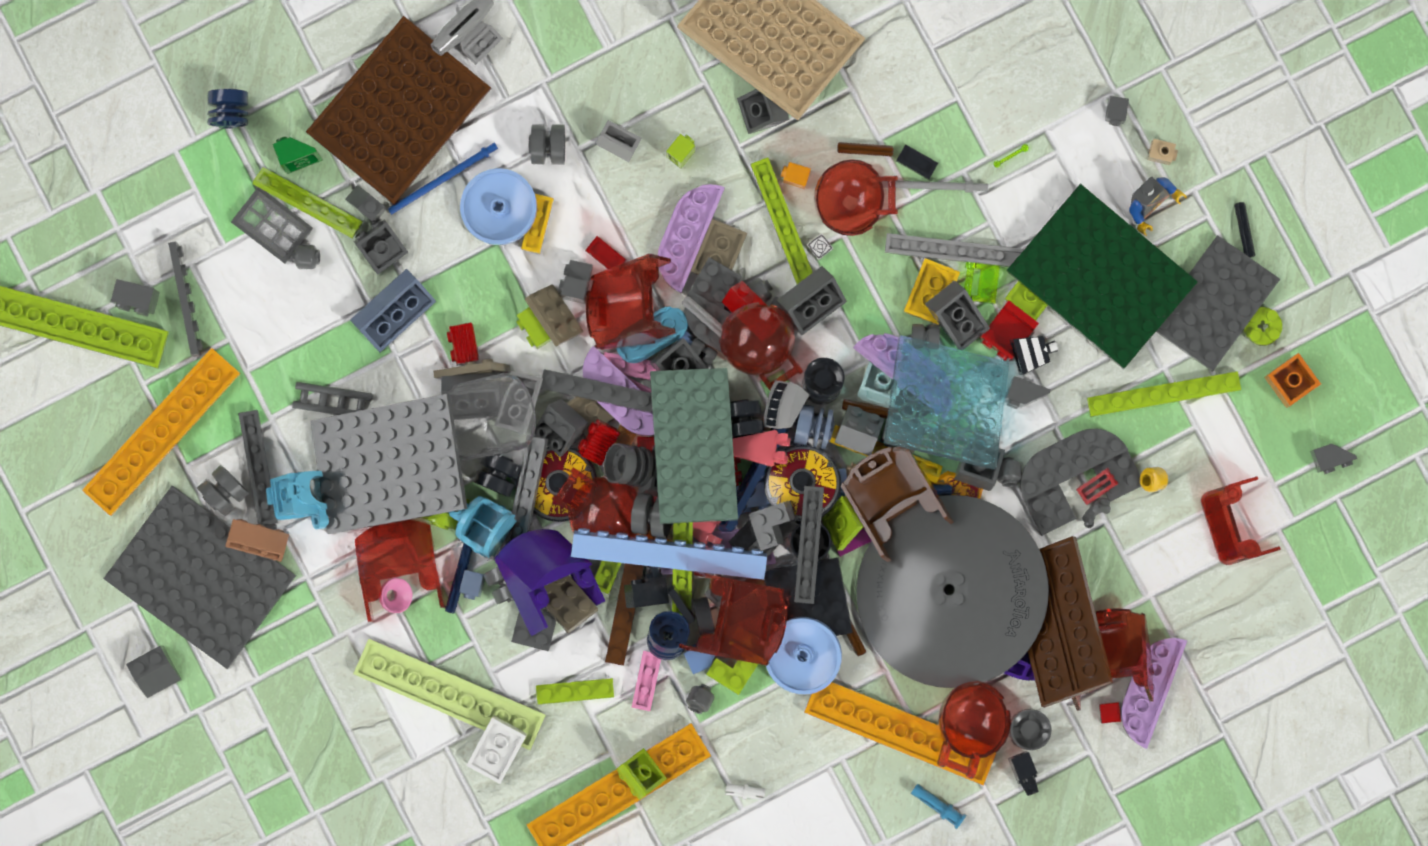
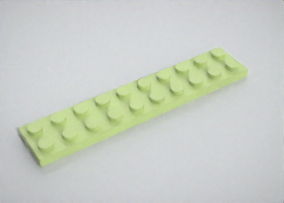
M368 639L353 673L356 676L484 731L494 715L527 733L521 747L531 750L546 716L539 711L371 639Z

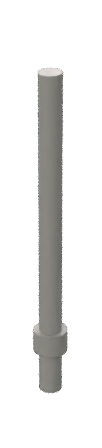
M874 180V187L964 190L967 193L988 191V184L973 183V181L954 183Z

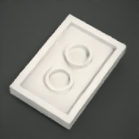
M493 715L466 766L501 784L527 733Z

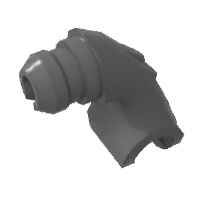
M1100 498L1085 512L1082 520L1086 528L1094 526L1095 516L1099 513H1110V501L1107 498Z

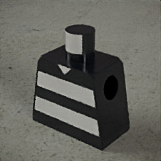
M1043 336L1010 340L1019 375L1027 374L1049 363V354L1058 352L1056 341L1045 343Z

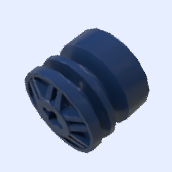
M215 89L208 91V105L216 107V109L208 111V115L212 117L208 119L209 126L233 129L248 125V119L242 118L248 116V112L239 109L248 105L247 91L239 89Z
M673 611L657 614L650 623L647 635V647L651 654L665 661L680 657L685 651L690 633L688 622L682 615Z

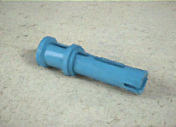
M919 784L911 792L913 796L939 813L941 819H946L952 823L955 829L960 826L966 817V814H961L955 810L952 804L947 805Z

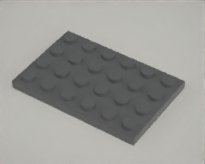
M1218 235L1189 273L1198 281L1197 284L1156 331L1212 372L1280 281V278Z

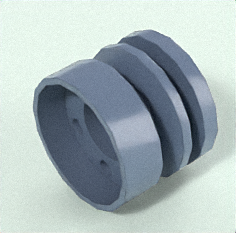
M804 404L799 413L794 443L806 445L810 437L813 438L814 447L817 446L818 439L822 440L821 449H826L832 436L834 410L829 409L827 417H823L824 408H821L817 416L814 415V406Z

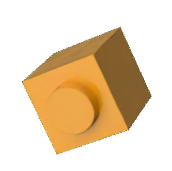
M789 162L788 167L784 166L781 177H784L783 183L805 189L811 168Z

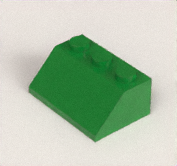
M281 137L276 140V143L272 144L279 163L287 174L323 161L316 148L291 137Z

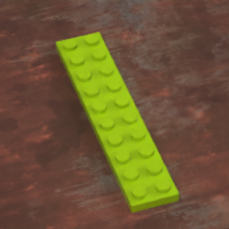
M0 286V326L159 369L169 334L168 331Z

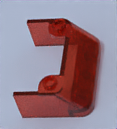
M1258 476L1205 492L1201 496L1200 503L1218 560L1223 565L1236 564L1281 550L1280 546L1261 551L1259 544L1255 540L1242 541L1230 504H1234L1242 498L1241 485L1258 480Z

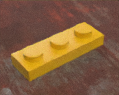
M535 194L537 213L533 225L524 235L521 250L540 254L554 198Z

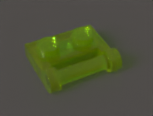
M966 262L965 268L967 270L964 288L972 301L995 304L1000 266ZM974 270H980L977 295H971Z

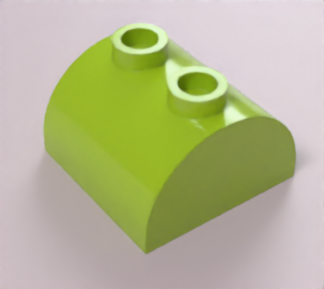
M644 748L616 768L620 779L627 783L631 793L639 800L667 779Z

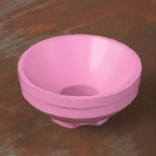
M389 579L380 588L379 600L382 607L388 612H404L412 602V589L403 579ZM389 590H393L395 593L392 601L387 599V592Z

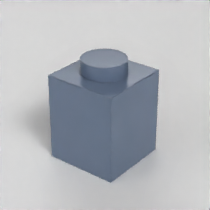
M468 570L464 571L459 591L464 594V598L475 600V596L481 597L485 581L483 574Z

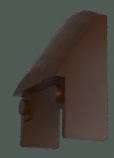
M907 446L889 447L869 455L849 472L850 474L844 483L842 482L841 484L842 490L878 553L887 562H890L891 558L883 544L890 540L892 536V530L888 521L919 502L925 511L934 513L939 510L948 523H954L936 489Z

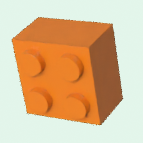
M1299 353L1264 377L1286 408L1321 385Z

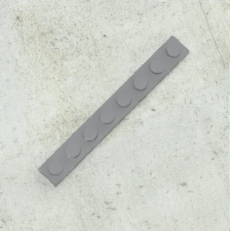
M887 233L885 253L1001 267H1010L1024 250Z

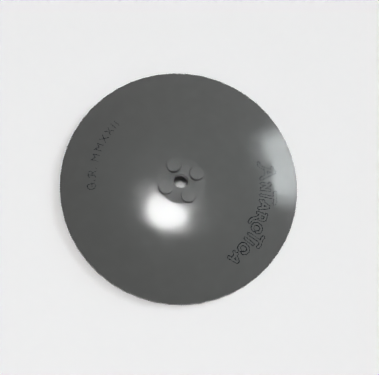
M947 495L939 497L954 523H948L939 510L934 513L925 511L919 502L888 521L892 530V536L883 546L891 558L890 562L882 559L873 542H870L859 569L857 605L861 623L869 641L891 667L908 678L926 685L941 688H964L978 685L1000 676L1013 667L1028 652L1035 642L1046 616L1049 586L1042 554L1030 533L1016 518L1002 508L985 500L969 496ZM949 584H952L955 588L952 595H946L944 591L945 587Z

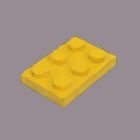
M924 258L904 312L939 325L925 303L954 280L957 282L960 272Z

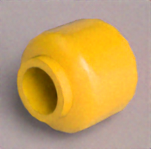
M1161 467L1146 468L1140 474V484L1148 492L1162 491L1168 485V474Z

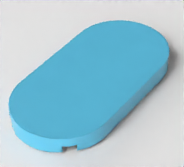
M664 307L627 328L620 334L619 341L616 344L618 354L626 362L638 363L676 342L687 330L688 323L685 314L676 307Z

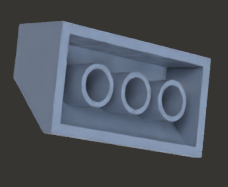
M406 268L350 321L381 352L427 311L436 300Z

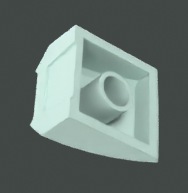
M869 361L858 396L863 401L884 408H894L901 386Z

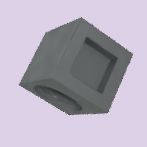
M1115 96L1108 98L1105 121L1109 122V125L1120 126V124L1125 123L1129 99Z

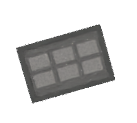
M259 187L231 221L232 224L284 264L291 258L292 251H295L296 247L302 244L313 230V227Z

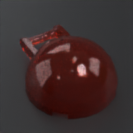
M850 159L837 162L823 172L816 184L814 204L821 221L836 233L847 236L861 235L873 228L872 226L878 221L880 215L898 214V209H896V181H898V176H879L878 172L872 167L873 165L862 160ZM882 181H888V209H882L884 203Z
M759 302L747 304L736 309L723 323L719 344L727 362L742 373L758 375L770 391L775 380L786 382L796 374L804 372L792 355L795 344L793 323L782 309L772 304L770 306L760 305ZM789 360L794 367L771 382L766 374L778 370Z
M573 467L571 475L558 494L552 497L554 502L569 511L568 517L573 533L574 530L578 531L579 528H585L593 533L602 530L608 531L610 535L626 533L628 537H636L638 534L632 533L631 513L637 496L636 489L627 484L611 483L605 476L590 479ZM579 477L586 483L576 491L570 505L562 500Z
M980 681L967 682L957 686L946 696L938 715L939 730L944 739L937 761L938 766L949 767L966 774L967 778L973 779L976 775L980 758H985L994 752L997 753L1006 743L1010 733L1011 714L1010 710L1006 709L1002 700L1005 698L995 687ZM951 749L963 757L970 758L968 767L948 759Z

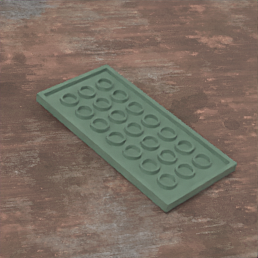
M727 368L650 371L660 524L738 520Z

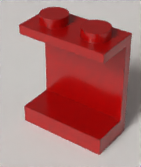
M1008 300L989 325L990 329L980 337L982 340L981 344L989 350L993 348L997 351L996 355L1003 361H1011L1014 355L1010 340L1028 338L1039 323Z

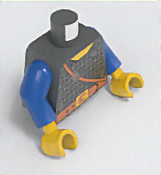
M1150 177L1132 194L1129 212L1135 223L1139 224L1137 227L1138 232L1147 236L1145 233L1146 229L1153 230L1151 225L1144 222L1145 218L1164 202L1170 194H1172V199L1178 204H1181L1179 202L1181 196L1187 198L1166 177H1160L1156 180Z

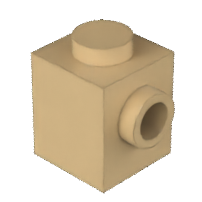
M1153 139L1147 160L1170 165L1177 157L1178 150L1175 149L1176 144Z

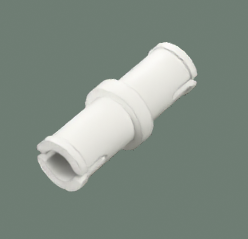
M726 784L725 795L738 796L745 800L746 798L764 801L765 788L750 787L748 784H744V786Z

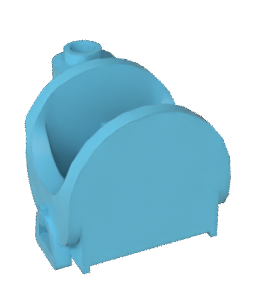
M322 471L288 473L270 479L271 488H266L268 505L273 504L277 520L311 516L314 529L326 528L329 524V518L326 514L327 504L316 500L310 491L311 479L323 477Z
M478 496L470 504H467V509L449 512V515L458 521L455 535L460 541L470 546L474 552L488 558L491 556L495 557L510 530L517 522L514 519L515 515L506 509L505 506L496 504L482 496Z

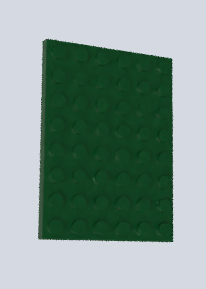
M1081 183L1006 270L1123 370L1198 282Z

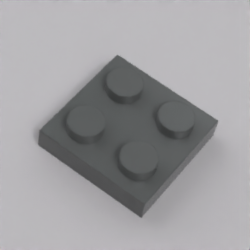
M541 610L548 628L531 636L519 612L511 642L549 652L557 621L548 611Z

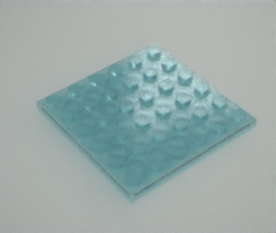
M900 335L897 344L884 443L994 470L997 466L1009 362Z

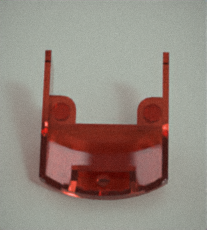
M646 254L591 276L590 280H593L591 291L587 290L586 321L589 335L591 338H594L596 343L594 345L596 349L604 350L654 344L655 340L676 333L675 328L662 326L659 321H655L653 314L652 285L659 278V267L671 263V258Z
M416 520L383 524L367 529L355 539L359 580L369 623L375 622L371 602L377 601L382 595L380 580L418 573L421 586L426 590L437 589L440 608H446L431 525Z
M695 571L694 575L711 579L710 591L717 596H722L714 634H702L697 641L696 647L679 644V648L767 666L774 653H777L785 634L787 604L784 601L783 589Z
M1121 608L1095 611L1112 679L1133 676L1134 683L1139 687H1144L1149 701L1153 702L1154 670L1145 614ZM1081 695L1073 697L1072 700L1076 710L1080 711Z

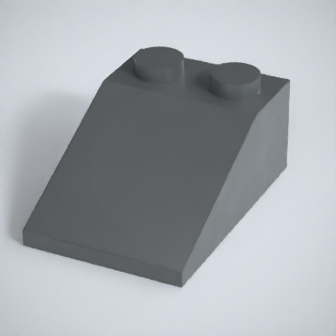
M955 280L925 303L934 319L960 352L990 329L965 288Z

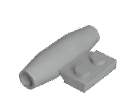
M473 0L465 5L442 28L431 43V48L438 55L442 56L460 43L462 52L476 65L503 39L491 25L482 22L494 5L493 0Z

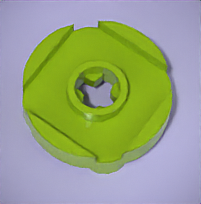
M1260 307L1244 328V334L1256 345H1269L1279 338L1282 332V321L1275 310ZM1261 321H1264V323L1268 325V328L1265 329V332H1262L1261 328H1258V325L1261 324Z

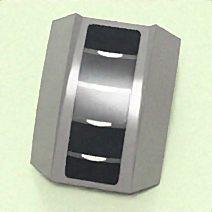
M775 380L766 403L764 427L776 429L792 427L809 394L792 382Z

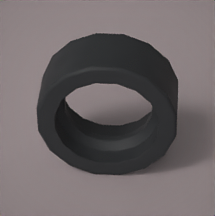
M708 597L693 599L700 635L714 633L715 629Z

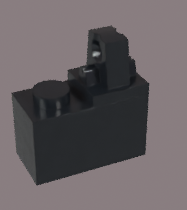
M646 566L644 579L631 580V584L624 585L626 608L669 603L667 579L662 576V572H659V567Z
M1025 751L1008 758L1018 784H1021L1026 795L1029 796L1039 792L1035 779L1038 773L1030 753Z

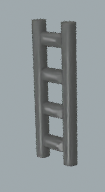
M296 382L295 389L301 390L299 401H293L292 408L341 415L364 410L365 400L371 401L372 393ZM309 391L320 393L318 404L307 403ZM328 394L339 396L337 407L326 406ZM347 397L358 399L356 410L345 409Z

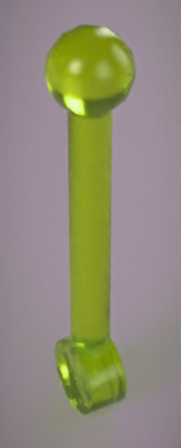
M1023 144L1019 150L999 161H994V167L998 168L1002 163L1017 154L1027 152L1029 149L1028 145Z

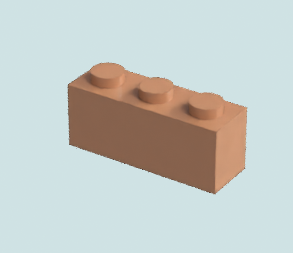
M233 519L225 547L281 562L289 534L280 529L272 530L266 528V526L261 524H250L243 519Z

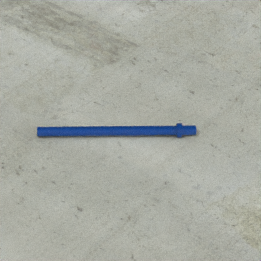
M494 142L486 148L482 147L481 151L387 209L391 215L484 157L488 158L489 154L498 149L497 145Z

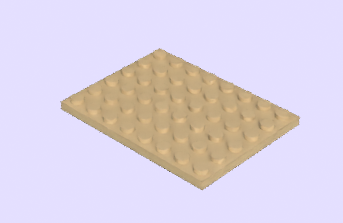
M699 0L677 26L679 30L797 121L865 40V37L816 0Z

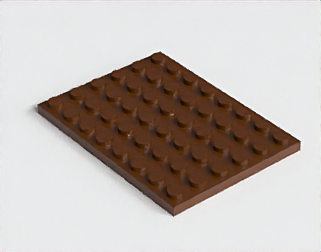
M405 16L399 20L306 131L309 136L393 205L492 89L449 52L444 53L442 56L438 55L431 48V43L434 40Z

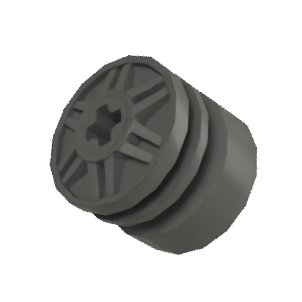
M621 443L613 444L608 449L604 459L606 479L614 484L643 487L648 483L653 472L654 461L652 453L646 447L630 446Z

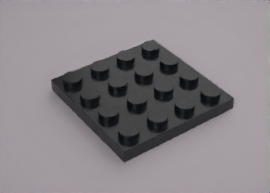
M839 557L817 562L814 604L794 602L797 565L765 571L764 581L773 629L786 620L796 617H809L826 624L836 636L853 633Z

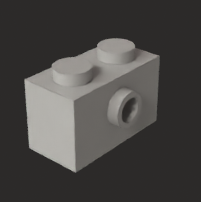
M608 120L598 137L596 145L629 162L642 138Z

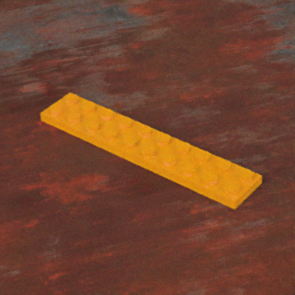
M211 348L82 491L107 514L112 516L241 373Z
M833 682L821 691L812 693L804 711L806 714L983 786L998 750Z
M692 723L646 750L667 778L646 796L711 757ZM614 770L526 825L539 846H566L635 804L639 799L631 793L627 783L620 779L618 771Z

